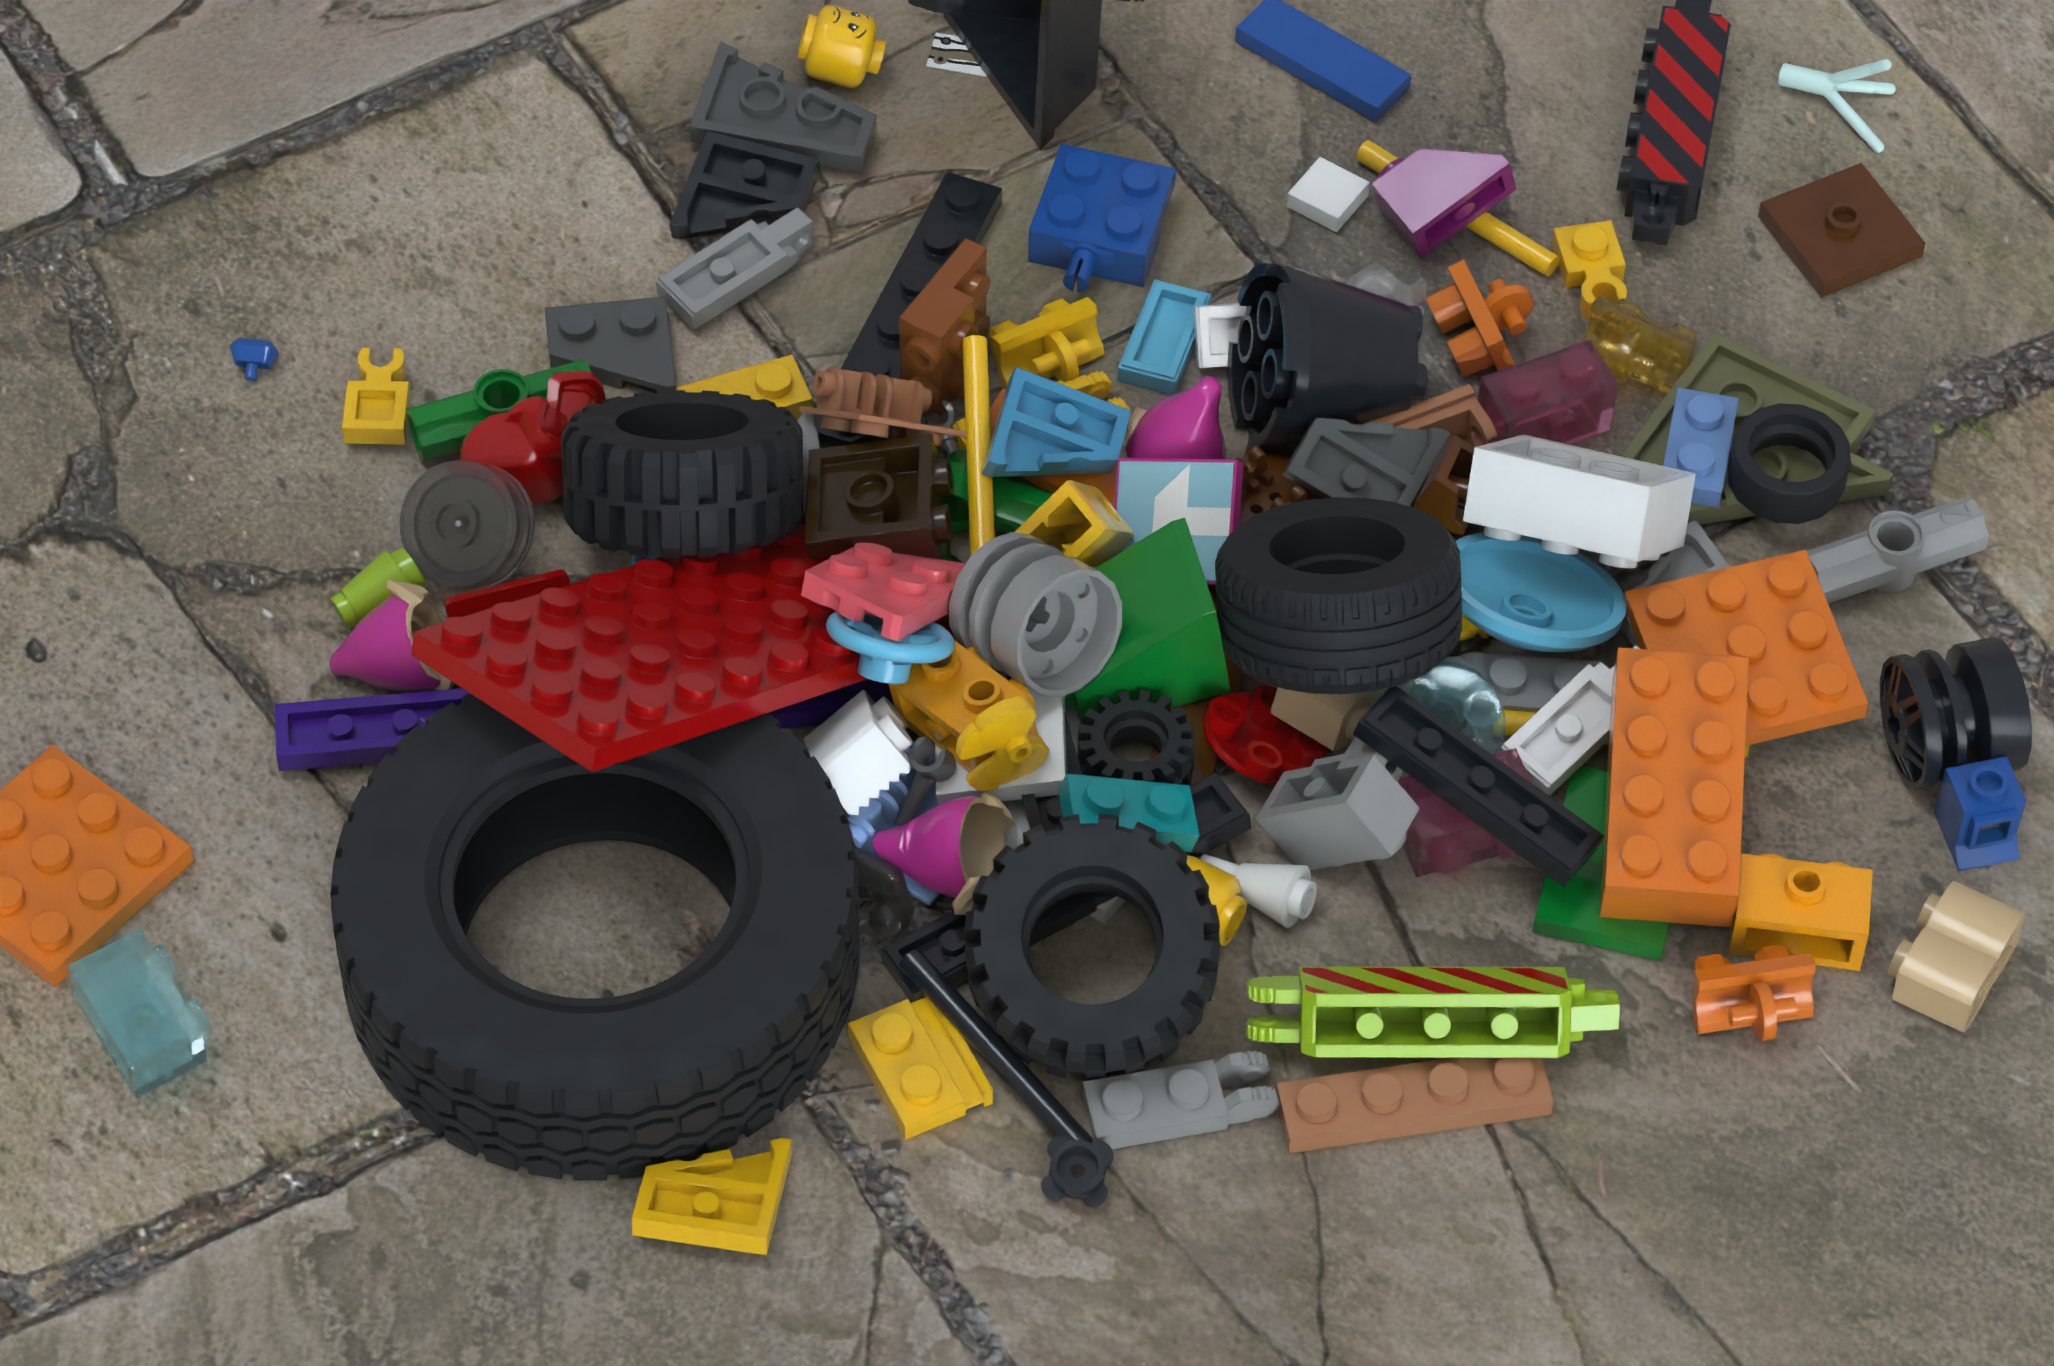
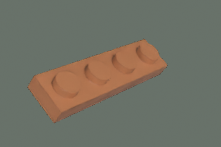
M1442 1058L1276 1083V1094L1280 1105L1277 1108L1288 1154L1551 1115L1554 1102L1542 1058Z

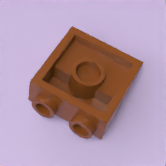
M965 238L899 317L900 379L920 381L924 388L929 389L932 394V402L928 411H932L940 416L946 412L942 400L952 404L957 397L960 399L964 398L962 340L972 335L985 337L990 325V317L986 315V295L990 287V277L986 275L987 248Z

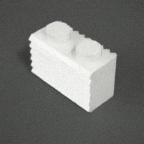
M865 690L858 693L804 738L810 757L814 756L829 777L833 788H835L842 807L850 815H859V806L869 807V798H879V790H889L890 781L899 782L900 773H909L910 764L906 749L913 744L910 736L904 730L908 727V724L892 703L884 696L875 702Z

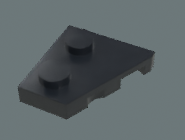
M706 131L669 224L671 236L677 239H686L729 232L750 219L756 224L765 221L770 225L797 207L805 213L821 172L819 158Z

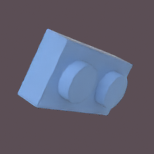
M1678 387L1663 466L1696 473L1691 503L1719 508L1739 398Z

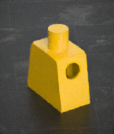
M1067 480L1015 531L1016 533L1033 535L1042 540L1046 545H1051L1064 555L1074 557L1092 568H1096L1111 559L1134 535L1129 525L1100 490L1095 486Z

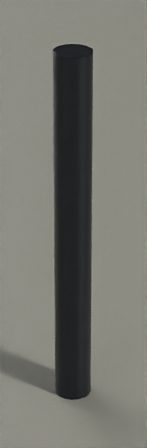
M918 948L910 951L900 961L899 967L1054 1137L1067 1135L1072 1140L1079 1139L1090 1143L1093 1142V1138L1008 1045L996 1035L985 1020Z

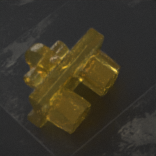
M1599 296L1592 303L1589 324L1580 344L1578 354L1609 367V379L1617 383L1623 384L1631 377L1668 394L1691 363L1697 344V335L1694 330L1679 323L1666 326L1650 319L1642 312L1641 306L1623 298L1615 303Z

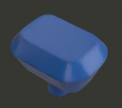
M237 338L230 345L233 361L237 366L246 367L244 379L248 381H256L258 368L271 369L279 356V352L274 344L267 340Z

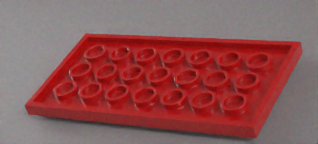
M798 522L784 539L777 538L774 544L763 548L755 546L749 548L748 552L737 554L730 552L719 553L716 557L699 558L698 555L681 556V558H663L662 556L656 559H644L638 561L635 565L609 573L594 574L589 579L560 588H547L540 594L513 602H501L487 610L463 617H451L443 623L414 631L411 650L412 656L591 772L868 679L857 672L860 653L838 644L829 636L826 630L828 617L836 611L801 596L805 571L830 559V557L810 560L805 546V525L801 522ZM949 614L934 621L950 632L955 640L949 626Z

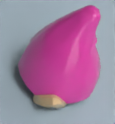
M1207 376L1189 390L1173 394L1148 410L1137 406L1128 422V442L1125 446L1127 457L1141 459L1226 460V445L1219 425V404L1222 392L1219 381L1212 376Z
M388 579L386 588L393 595L371 610L332 654L329 660L332 674L336 677L361 679L381 689L420 691L452 689L454 682L411 655L414 631L443 623L432 600L426 595L430 593L422 586Z
M985 791L979 797L966 796L952 799L906 824L877 832L872 839V848L887 862L919 884L955 899L952 902L954 914L966 915L972 909L973 891L981 875L989 876L994 869L993 858L1005 847V830L1016 825L1010 811L1000 799Z

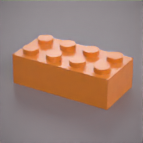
M1618 647L1611 692L1600 917L1732 928L1740 886L1749 657Z

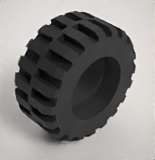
M668 390V393L656 394L652 392L635 393L632 397H613L605 399L602 404L593 403L584 407L581 412H576L570 418L562 432L564 519L574 534L579 535L581 540L588 544L598 543L601 549L613 552L622 550L627 551L629 555L646 557L648 554L662 555L663 558H681V556L698 555L699 558L716 557L717 554L726 552L737 554L748 552L751 547L758 546L763 548L774 544L777 538L784 539L792 532L802 518L803 431L791 412L784 407H777L774 402L765 399L754 400L749 395L737 393L726 395L720 394L719 391L702 390V392Z
M1099 813L1098 823L1080 824L1079 814L1059 817V828L1045 832L1041 824L1023 833V843L1013 849L1006 845L993 858L994 869L989 876L981 875L973 891L972 909L966 913L964 927L966 969L976 1007L981 1008L985 1015L986 1023L1001 1039H1006L1012 1045V1051L1021 1060L1030 1064L1035 1059L1047 1066L1048 1074L1065 1079L1068 1071L1086 1073V1081L1106 1078L1107 1072L1123 1070L1124 1074L1144 1071V1063L1156 1056L1163 1061L1178 1049V1041L1185 1033L1192 1035L1203 1018V1010L1207 1001L1212 999L1217 982L1221 946L1219 944L1220 922L1217 907L1212 905L1209 899V885L1200 870H1191L1187 865V853L1174 841H1171L1166 846L1156 840V829L1141 822H1137L1134 830L1119 826V816ZM1099 892L1120 897L1137 907L1147 917L1152 927L1156 943V954L1152 969L1140 987L1121 999L1103 1004L1072 1002L1048 990L1040 982L1033 970L1029 956V941L1037 918L1057 901L1074 894Z

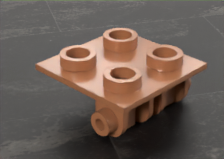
M834 366L828 367L825 371H818L814 376L812 389L814 394L818 395L817 408L800 406L799 412L821 415L820 428L873 435L887 439L932 434L935 445L942 446L943 434L967 437L968 431L920 424L922 413H926L929 410L932 402L931 391L924 388L920 381L889 378V376L881 374L874 377L869 372L843 370Z

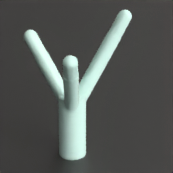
M1883 59L1833 74L1788 63L1783 64L1778 79L1779 86L1824 96L1874 152L1881 153L1884 150V144L1842 98L1838 91L1893 94L1896 91L1893 83L1857 80L1888 71L1892 66L1890 60Z

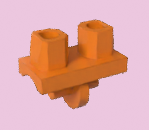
M1464 259L1449 266L1448 269L1454 283L1440 289L1425 299L1442 334L1473 320L1476 326L1446 341L1463 377L1484 370L1494 364L1501 379L1517 372L1518 369L1499 329L1508 328L1512 335H1519L1526 330L1527 325L1524 320L1531 314L1534 308V299L1530 291L1525 286L1518 284L1506 285L1503 279H1496L1489 284L1488 289L1491 294L1484 300Z
M1785 944L1762 947L1754 955V961L1731 964L1729 959L1723 957L1721 953L1699 956L1695 960L1693 982V1025L1697 1033L1705 1034L1752 1026L1759 1041L1775 1039L1778 1022L1814 1017L1812 982L1816 973V964L1811 954L1793 955Z

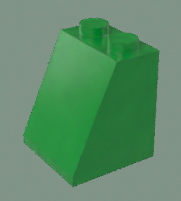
M1185 518L1168 523L1094 568L1104 574L1116 586L1122 601V628L1115 650L1101 672L1080 690L1064 695L1065 710L1076 707L1080 723L1084 724V714L1089 708L1098 712V701L1107 696L1113 705L1117 704V692L1129 690L1130 700H1139L1140 690L1150 691L1151 703L1156 704L1161 695L1171 699V708L1231 692L1216 610Z

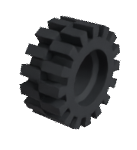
M1129 690L1117 692V704L1114 705L1106 696L1098 701V712L1089 708L1084 714V724L1079 725L1078 759L1082 773L1087 776L1189 785L1194 768L1195 739L1192 722L1186 723L1187 713L1180 706L1171 712V699L1161 695L1156 704L1151 703L1150 691L1140 690L1139 700H1130ZM1141 742L1156 746L1161 753L1145 761H1128L1117 757L1111 750L1124 743Z

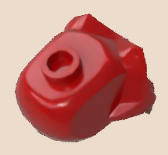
M587 371L553 374L548 381L546 400L539 396L525 398L514 405L508 412L488 416L472 428L460 447V472L462 477L476 478L491 485L500 494L507 509H516L526 505L546 504L563 496L562 432L576 412H581L584 407L593 403H604L606 396L603 384L593 373Z

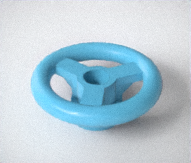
M836 611L828 617L826 622V630L834 641L849 650L860 653L857 672L861 676L877 682L890 684L905 683L909 680L912 663H933L946 659L955 648V641L950 632L935 622L900 641L882 636L881 631L884 619L864 614L863 621L854 622L838 614Z

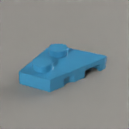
M1016 367L1007 384L981 474L988 477L1110 473L1119 458L1131 411Z

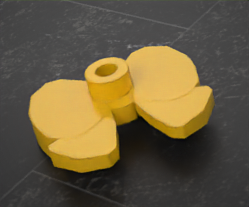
M1015 696L995 703L978 714L974 723L968 724L958 737L955 753L962 760L982 756L992 751L995 752L993 756L983 761L967 774L966 781L976 790L995 791L999 788L1000 783H1008L1036 770L1046 761L1050 750L1041 736H1030L1028 734L1037 717L1036 710L1029 700L1021 696Z

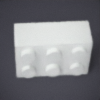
M1519 435L1474 448L1463 521L1484 526L1483 534L1490 538L1519 541L1521 535L1541 539V548L1546 551L1574 555L1578 554L1580 548L1600 553L1599 562L1619 568H1636L1639 561L1659 560L1660 554L1684 547L1696 473L1528 435Z

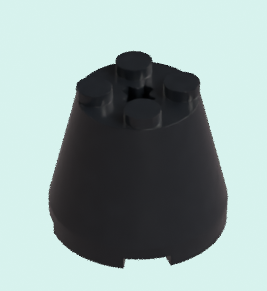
M1259 263L1250 270L1237 298L1240 306H1247L1246 312L1239 325L1237 342H1229L1228 348L1230 409L1235 428H1247L1249 433L1248 448L1252 449L1255 446H1259L1261 449L1279 450L1298 446L1309 425L1316 418L1346 420L1350 424L1361 425L1408 410L1412 400H1423L1427 390L1428 374L1426 366L1418 363V341L1423 329V315L1418 306H1407L1402 302L1287 264Z

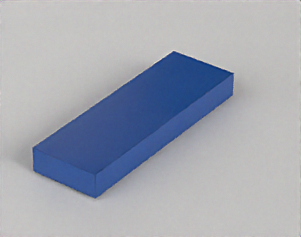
M1264 0L1236 27L1235 42L1375 122L1410 89V73L1282 0Z

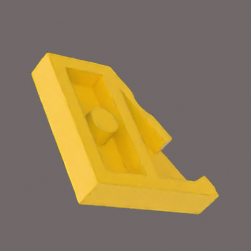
M778 1138L770 1140L769 1152L733 1159L730 1149L703 1154L700 1158L693 1161L674 1160L646 1166L632 1215V1236L767 1256L792 1158V1139Z

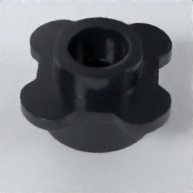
M1059 1135L1053 1138L1047 1146V1153L1051 1158L1049 1174L1041 1182V1189L1045 1197L1053 1202H1058L1063 1198L1082 1200L1090 1208L1103 1204L1108 1196V1189L1104 1185L1106 1168L1114 1160L1111 1147L1103 1141H1096L1092 1144L1085 1140H1072L1067 1135ZM1076 1165L1083 1167L1084 1174L1080 1177L1073 1176L1071 1174L1072 1167Z

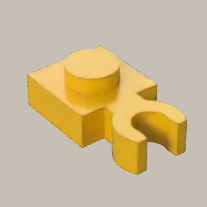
M1612 221L1553 228L1551 245L1554 253L1560 256L1558 266L1565 288L1582 286L1579 300V309L1586 319L1593 318L1595 299L1597 298L1610 300L1614 305L1616 314H1623L1627 297V289L1622 282L1624 280L1626 263Z
M362 347L357 358L361 381L347 380L342 422L344 444L406 445L408 428L406 409L410 408L411 394L409 381H404L406 367L403 350L401 348H394L391 363L378 367L372 365L370 348Z

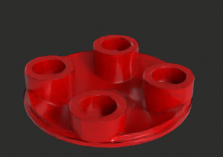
M1260 685L1253 694L1239 692L1213 698L1205 708L1202 716V729L1205 738L1214 752L1225 763L1251 779L1276 785L1283 772L1311 767L1314 760L1324 758L1328 747L1270 713L1277 691L1275 687Z

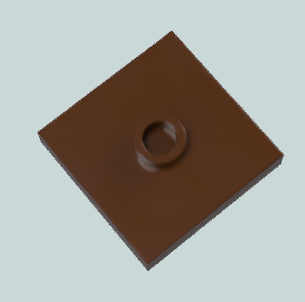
M1862 163L1760 203L1758 217L1820 297L1923 257L1924 240Z

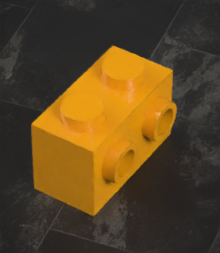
M955 641V648L952 654L946 659L933 663H912L907 682L901 684L888 683L894 707L905 719L908 728L920 737H929L939 749L942 750L946 747L954 755L956 762L968 772L995 753L992 751L967 760L960 759L955 753L958 737L968 724L974 723L978 714L1001 700L1015 696H1021L1029 700L1034 709L1036 708L1031 693L1020 681L1014 678L1008 681L993 670L988 661L980 658L976 654L974 647L970 646L966 649L957 641ZM1035 721L1028 732L1030 736H1039Z

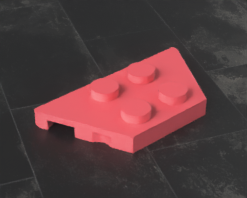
M856 543L854 547L840 554L832 555L830 559L806 570L801 596L819 605L832 608L838 614L854 622L863 621L864 614L882 618L884 620L881 635L891 640L900 641L949 614V600L954 584L966 563L893 553L891 549L879 544Z

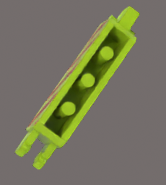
M1299 966L1298 976H1258L1247 982V997L1253 1000V1002L1298 1004V1015H1257V1017L1247 1019L1246 1036H1248V1039L1266 1043H1300L1301 1053L1313 1057L1558 1058L1570 1053V1042L1583 1040V1031L1619 1029L1620 1000L1618 999L1617 992L1615 990L1585 989L1584 979L1568 978L1565 967Z

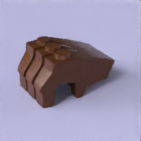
M1453 435L1439 451L1433 466L1410 507L1433 516L1457 541L1460 538L1477 533L1480 525L1463 521L1475 447L1458 436Z

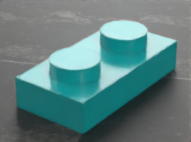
M1066 774L1058 790L1063 817L1079 814L1080 824L1098 823L1099 813L1119 816V826L1134 830L1137 822H1141L1156 829L1157 841L1165 846L1174 841L1184 852H1192L1200 836L1190 785Z

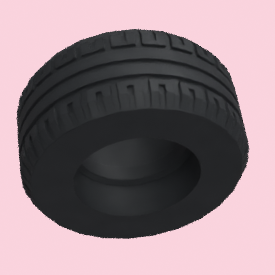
M1323 498L1281 505L1256 514L1239 524L1218 550L1215 560L1217 618L1223 650L1245 674L1262 683L1285 690L1312 694L1371 692L1398 686L1422 677L1444 661L1461 636L1462 584L1460 550L1457 543L1447 529L1433 516L1416 508L1392 501L1369 498Z

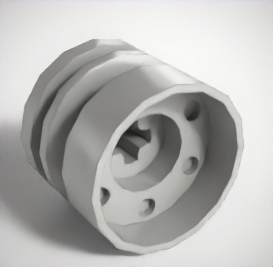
M1010 532L992 538L970 556L958 574L949 600V626L955 640L966 649L970 646L974 647L976 654L983 660L988 661L992 668L1005 672L1011 678L1017 679L1024 686L1040 695L1060 697L1083 688L1101 672L1113 654L1122 628V601L1115 584L1100 571L1074 557L1064 555L1057 548L1046 545L1042 540L1033 535Z

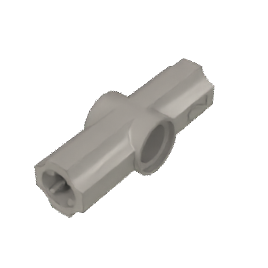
M1963 497L1914 515L1896 510L1882 512L1874 517L1867 531L1811 549L1807 553L1829 604L1873 588L1888 593L1903 591L1911 586L1915 580L1916 573L1987 549L1990 536L1986 529L1984 513L1974 499L1968 501Z

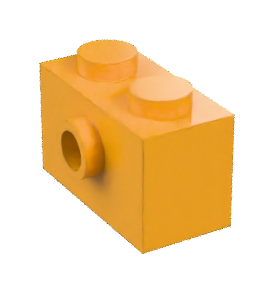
M1741 853L1739 898L1732 928L1730 927L1728 955L1754 958V955L1762 947L1785 944L1793 955L1810 953L1816 966L1860 971L1869 936L1873 870L1851 867L1841 862L1816 863L1786 859L1776 854L1751 855Z

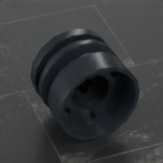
M1991 637L1954 644L1947 651L1945 661L1938 652L1928 649L1920 651L1915 657L1907 654L1891 656L1883 663L1880 675L1879 700L1883 729L1895 767L1907 786L1915 790L1929 788L1938 780L1942 782L1946 768L2007 756L2013 771L2020 770L2028 763L2032 748V722L2029 699L2016 659L2003 640Z

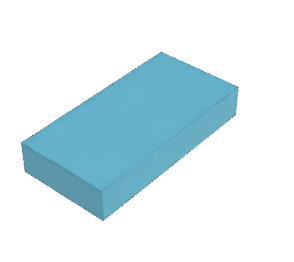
M1154 279L1119 363L1117 381L1169 395L1176 394L1196 346L1193 306L1211 305L1212 294Z

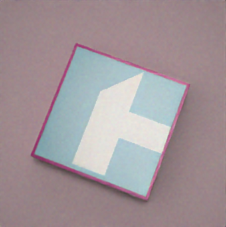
M1118 458L1114 508L1132 529L1134 535L1114 556L1168 523L1185 518L1208 587H1216L1215 560L1218 550L1232 531L1240 524L1244 464L1238 460Z

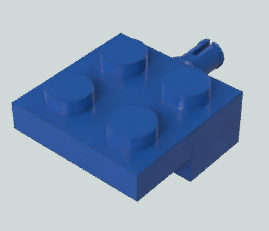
M1061 144L1029 228L1028 262L1067 270L1063 278L1064 286L1073 291L1077 282V292L1079 293L1087 290L1090 276L1144 287L1159 245L1160 226L1175 186L1176 168Z

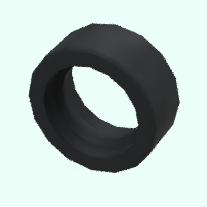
M1779 403L1760 408L1741 422L1733 437L1728 463V482L1737 500L1754 515L1775 523L1800 524L1819 519L1836 507L1845 490L1851 463L1850 443L1841 426L1824 412L1802 404ZM1775 445L1795 446L1810 452L1819 459L1826 471L1818 478L1804 482L1783 481L1768 475L1755 464L1753 455L1761 449Z

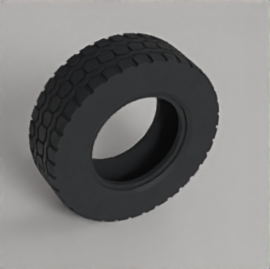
M469 693L463 696L462 703L457 706L451 702L426 718V726L422 729L418 726L412 729L394 745V755L386 754L369 775L367 787H361L349 810L348 819L344 822L336 848L332 871L330 906L344 996L356 1037L380 1080H383L387 1090L406 1111L410 1109L414 1118L437 1136L444 1132L448 1143L475 1157L481 1152L484 1154L487 1162L514 1171H518L520 1166L525 1167L531 1175L562 1179L563 1174H573L574 1180H607V1175L619 1174V1179L641 1177L644 1175L646 1166L674 1160L693 1161L703 1153L721 1151L736 1145L738 1136L741 1134L748 1138L773 1120L776 1109L783 1112L804 1091L806 1080L812 1082L827 1061L831 1048L834 1049L847 1020L858 979L860 919L857 857L848 819L829 777L814 756L810 757L808 748L788 728L781 730L779 720L769 713L591 772ZM615 840L634 842L671 853L703 873L718 888L730 907L728 917L713 942L685 969L649 988L607 998L580 999L561 997L526 987L508 978L490 965L472 946L466 936L480 904L488 893L510 872L545 852L571 844L590 841Z

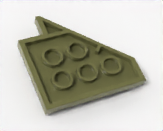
M1716 332L1711 335L1621 455V457L1663 466L1677 389L1679 387L1739 398L1720 506L1715 508L1691 503L1688 523L1696 520L1699 525L1757 516L1737 500L1729 485L1728 463L1733 437L1741 422L1756 410L1779 403L1808 406L1824 412L1841 426L1850 443L1851 463L1845 490L1838 502L1886 495L1891 488L1894 474L1853 454L1873 426L1876 410ZM1775 445L1761 449L1753 455V460L1760 469L1768 475L1783 481L1804 482L1818 478L1826 471L1819 459L1810 452L1795 446Z

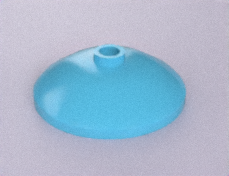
M1482 532L1465 536L1456 541L1460 550L1462 615L1495 639L1525 650L1573 652L1601 644L1612 638L1619 631L1626 613L1624 594L1612 576L1586 556L1580 553L1568 555L1546 551L1541 548V539L1521 535L1519 541H1506L1490 538Z

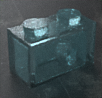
M141 929L68 965L71 993L136 1099L207 1062L206 1036L212 1033L209 1021L194 998L184 1001L173 983L179 980V976L172 959L162 945L152 948Z

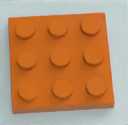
M1806 550L1625 591L1626 612L1640 649L1749 657L1745 746L1866 718L1869 706L1868 700Z
M52 744L0 790V947L53 987H56L194 862L191 845Z

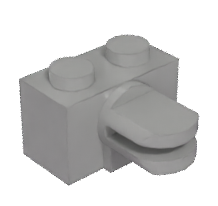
M1355 737L1345 754L1315 759L1311 767L1283 772L1257 815L1256 820L1295 865H1306L1310 870L1327 867H1340L1345 864L1373 859L1382 860L1393 856L1405 843L1407 838L1406 831L1420 808L1398 783L1404 771Z

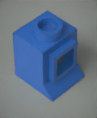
M2007 756L1945 769L1934 814L1958 871L2020 859L2017 831L2026 799Z

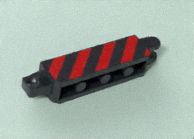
M1676 0L1675 7L1663 5L1659 28L1647 27L1641 62L1652 63L1650 71L1639 69L1633 104L1644 107L1642 114L1631 112L1625 147L1634 148L1635 154L1634 157L1622 155L1617 183V191L1628 192L1624 216L1631 217L1632 240L1640 242L1650 241L1659 245H1667L1675 225L1684 226L1697 218L1731 24L1721 14L1710 13L1712 0Z

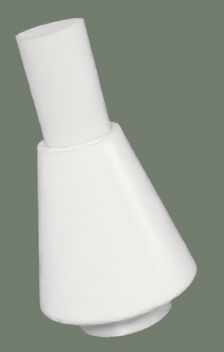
M1207 854L1202 855L1200 858L1236 876L1241 885V897L1247 899V903L1285 928L1292 927L1299 918H1307L1314 906L1317 885L1314 881H1311V872L1306 865L1242 863L1238 865Z

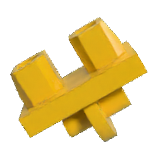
M1089 297L1071 304L1061 298L1044 305L1042 311L1038 314L1039 317L1018 325L1007 320L990 327L988 333L992 354L997 364L1001 388L1006 390L1008 381L1016 367L1047 379L1055 376L1058 380L1067 382L1079 377L1080 365L1104 356V346L1097 329L1096 318L1098 312L1096 304Z

